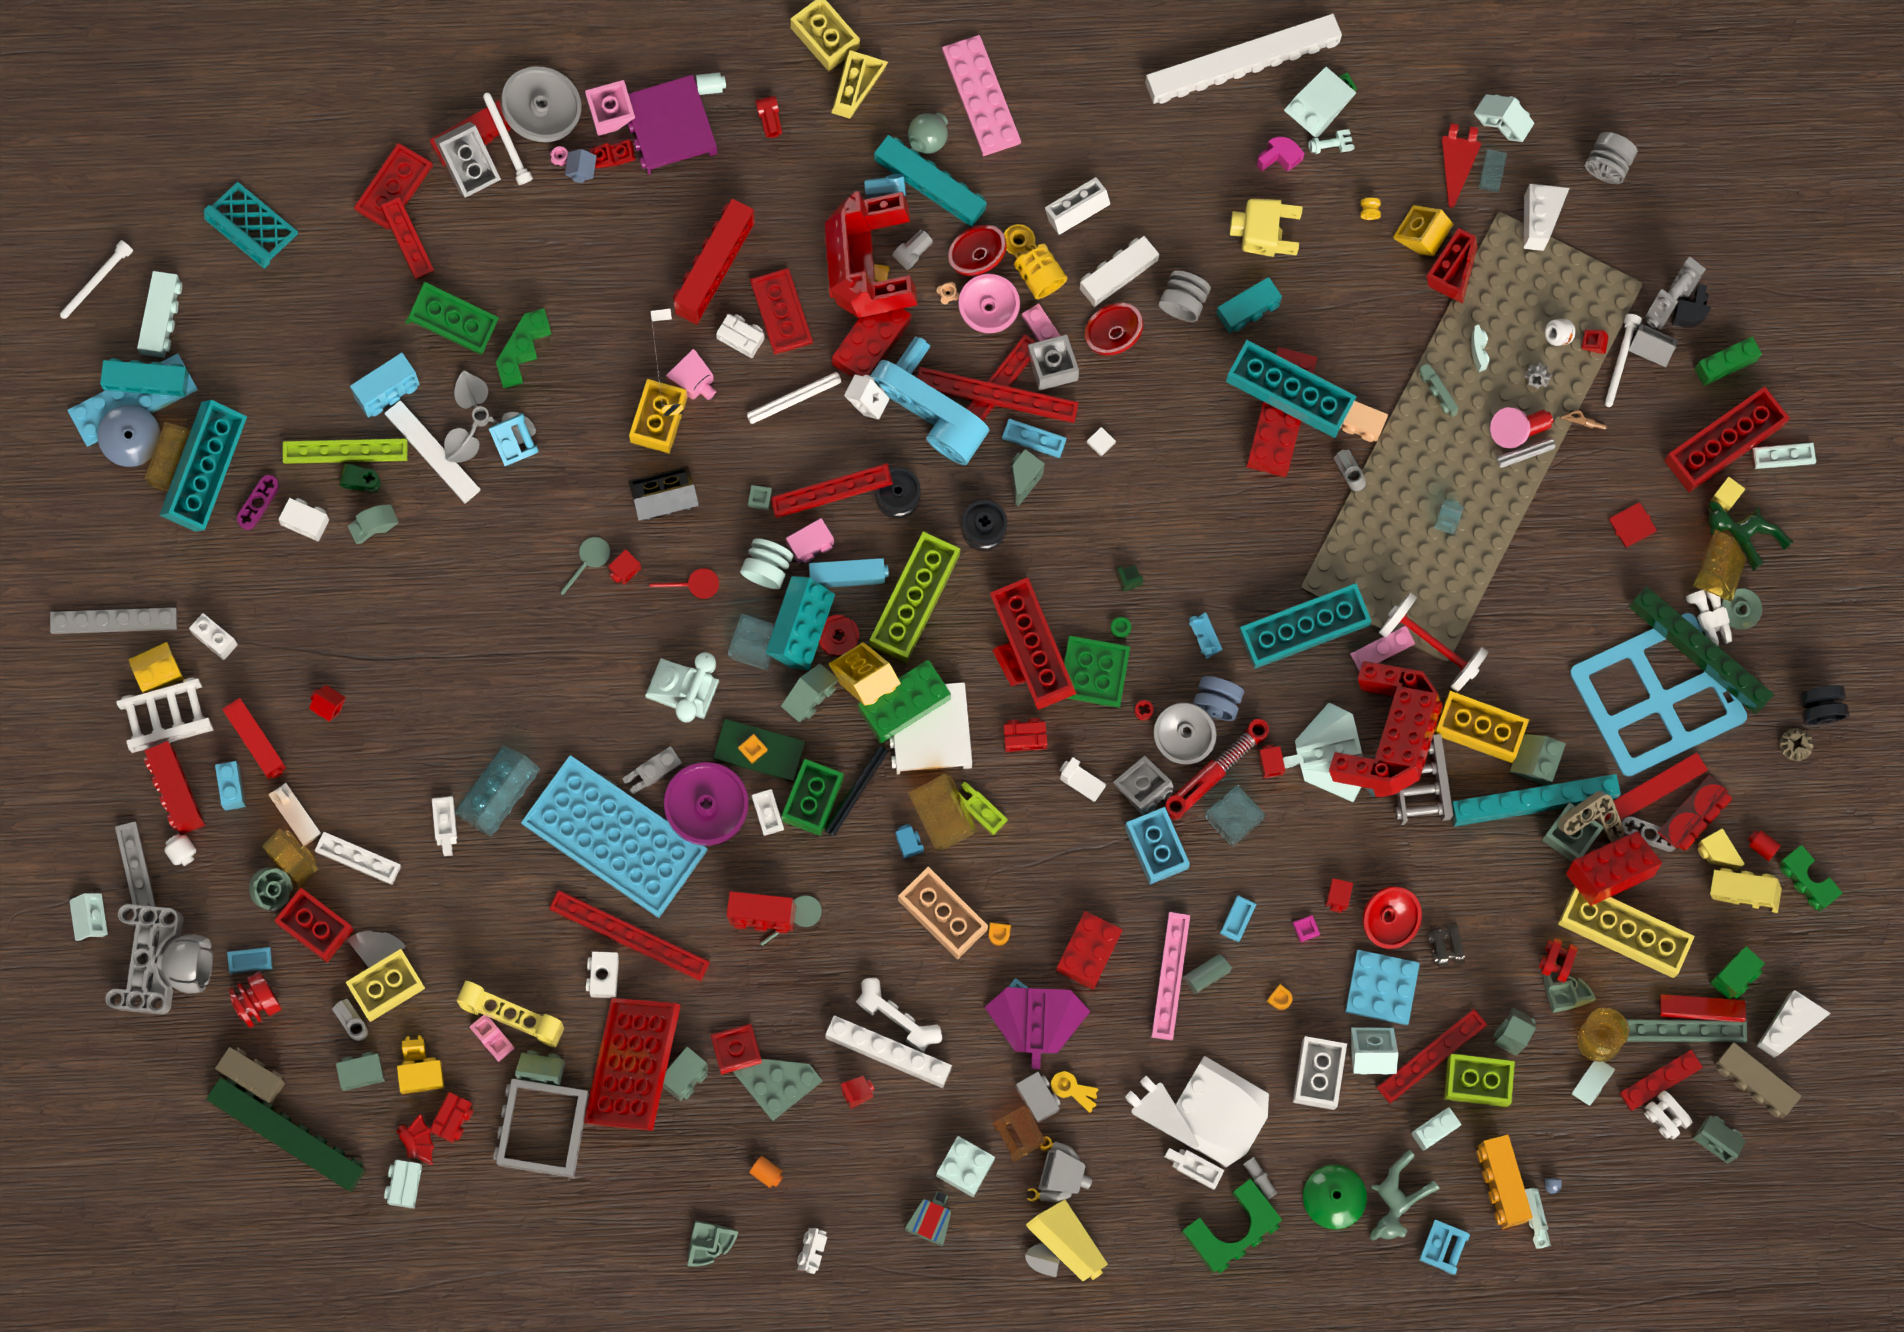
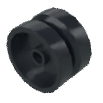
M902 467L891 468L890 473L893 484L875 489L876 504L879 510L888 517L894 519L905 518L911 515L919 505L920 482L917 476L908 469Z
M979 500L972 503L965 510L962 517V536L965 542L971 548L978 551H990L997 548L1003 542L1007 529V516L1004 509L990 500Z
M1823 686L1800 693V705L1807 708L1802 713L1804 724L1823 725L1847 719L1850 716L1848 705L1841 703L1847 698L1844 686Z

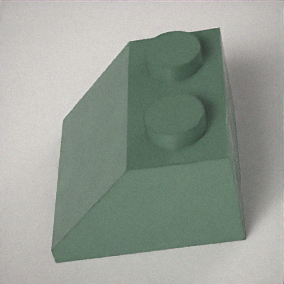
M1026 449L1022 454L1017 453L1011 462L1013 463L1011 466V479L1015 505L1018 507L1042 478L1045 463Z
M1524 734L1509 773L1544 786L1550 785L1553 782L1566 743L1547 736Z
M530 1050L527 1051V1054L521 1053L515 1073L518 1080L561 1086L565 1061L561 1059L560 1055L548 1054V1057L539 1056V1052Z
M1710 1115L1705 1119L1692 1139L1728 1164L1739 1156L1746 1140L1742 1138L1743 1135L1736 1129L1726 1127L1724 1125L1725 1122L1721 1118Z

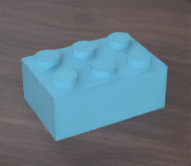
M400 353L350 385L355 400L369 418L370 416L380 414L387 405L397 403L400 397L406 393L411 394L420 384L415 370L403 353Z
M1165 807L1126 822L1125 830L1149 885L1189 868L1190 863Z

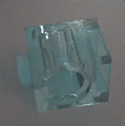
M1444 500L1434 528L1454 534L1464 506L1455 500Z

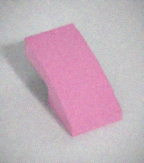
M483 1015L469 1027L498 1062L515 1049L488 1016Z

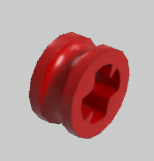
M1142 700L1136 704L1134 713L1139 720L1146 721L1152 717L1154 708L1149 701ZM1145 706H1147V711H1150V713H1144L1143 715L1140 714L1141 710L1138 708H1144Z

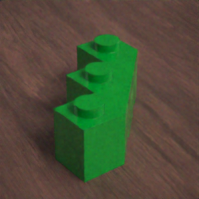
M544 308L523 315L497 359L496 365L503 389L523 383L518 364L537 359L532 340L551 335Z

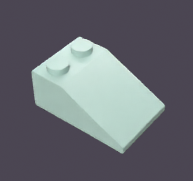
M1325 67L1297 94L1284 111L1315 138H1318L1353 98L1356 92L1330 69Z

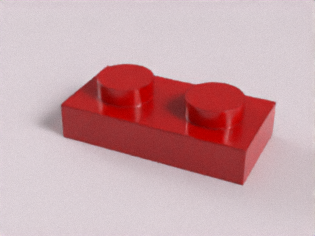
M1008 643L994 648L992 651L1010 685L1014 686L1025 683L1026 680L1011 644Z

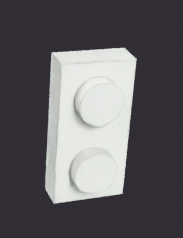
M772 789L753 794L752 799L763 835L766 836L783 831V824Z

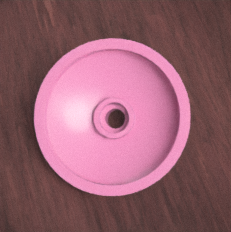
M983 274L974 277L966 283L959 296V311L963 320L971 328L979 332H1000L1008 328L1015 321L1019 312L1020 299L1016 288L1011 282L999 275ZM991 306L992 310L987 311L985 307Z

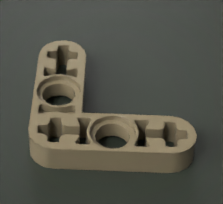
M1604 791L1594 793L1565 813L1558 821V828L1567 835L1576 833L1596 818L1598 823L1604 827L1602 829L1604 838L1611 843L1623 838L1625 834L1613 799ZM1588 808V814L1582 817L1583 811ZM1611 813L1610 819L1605 822V816Z

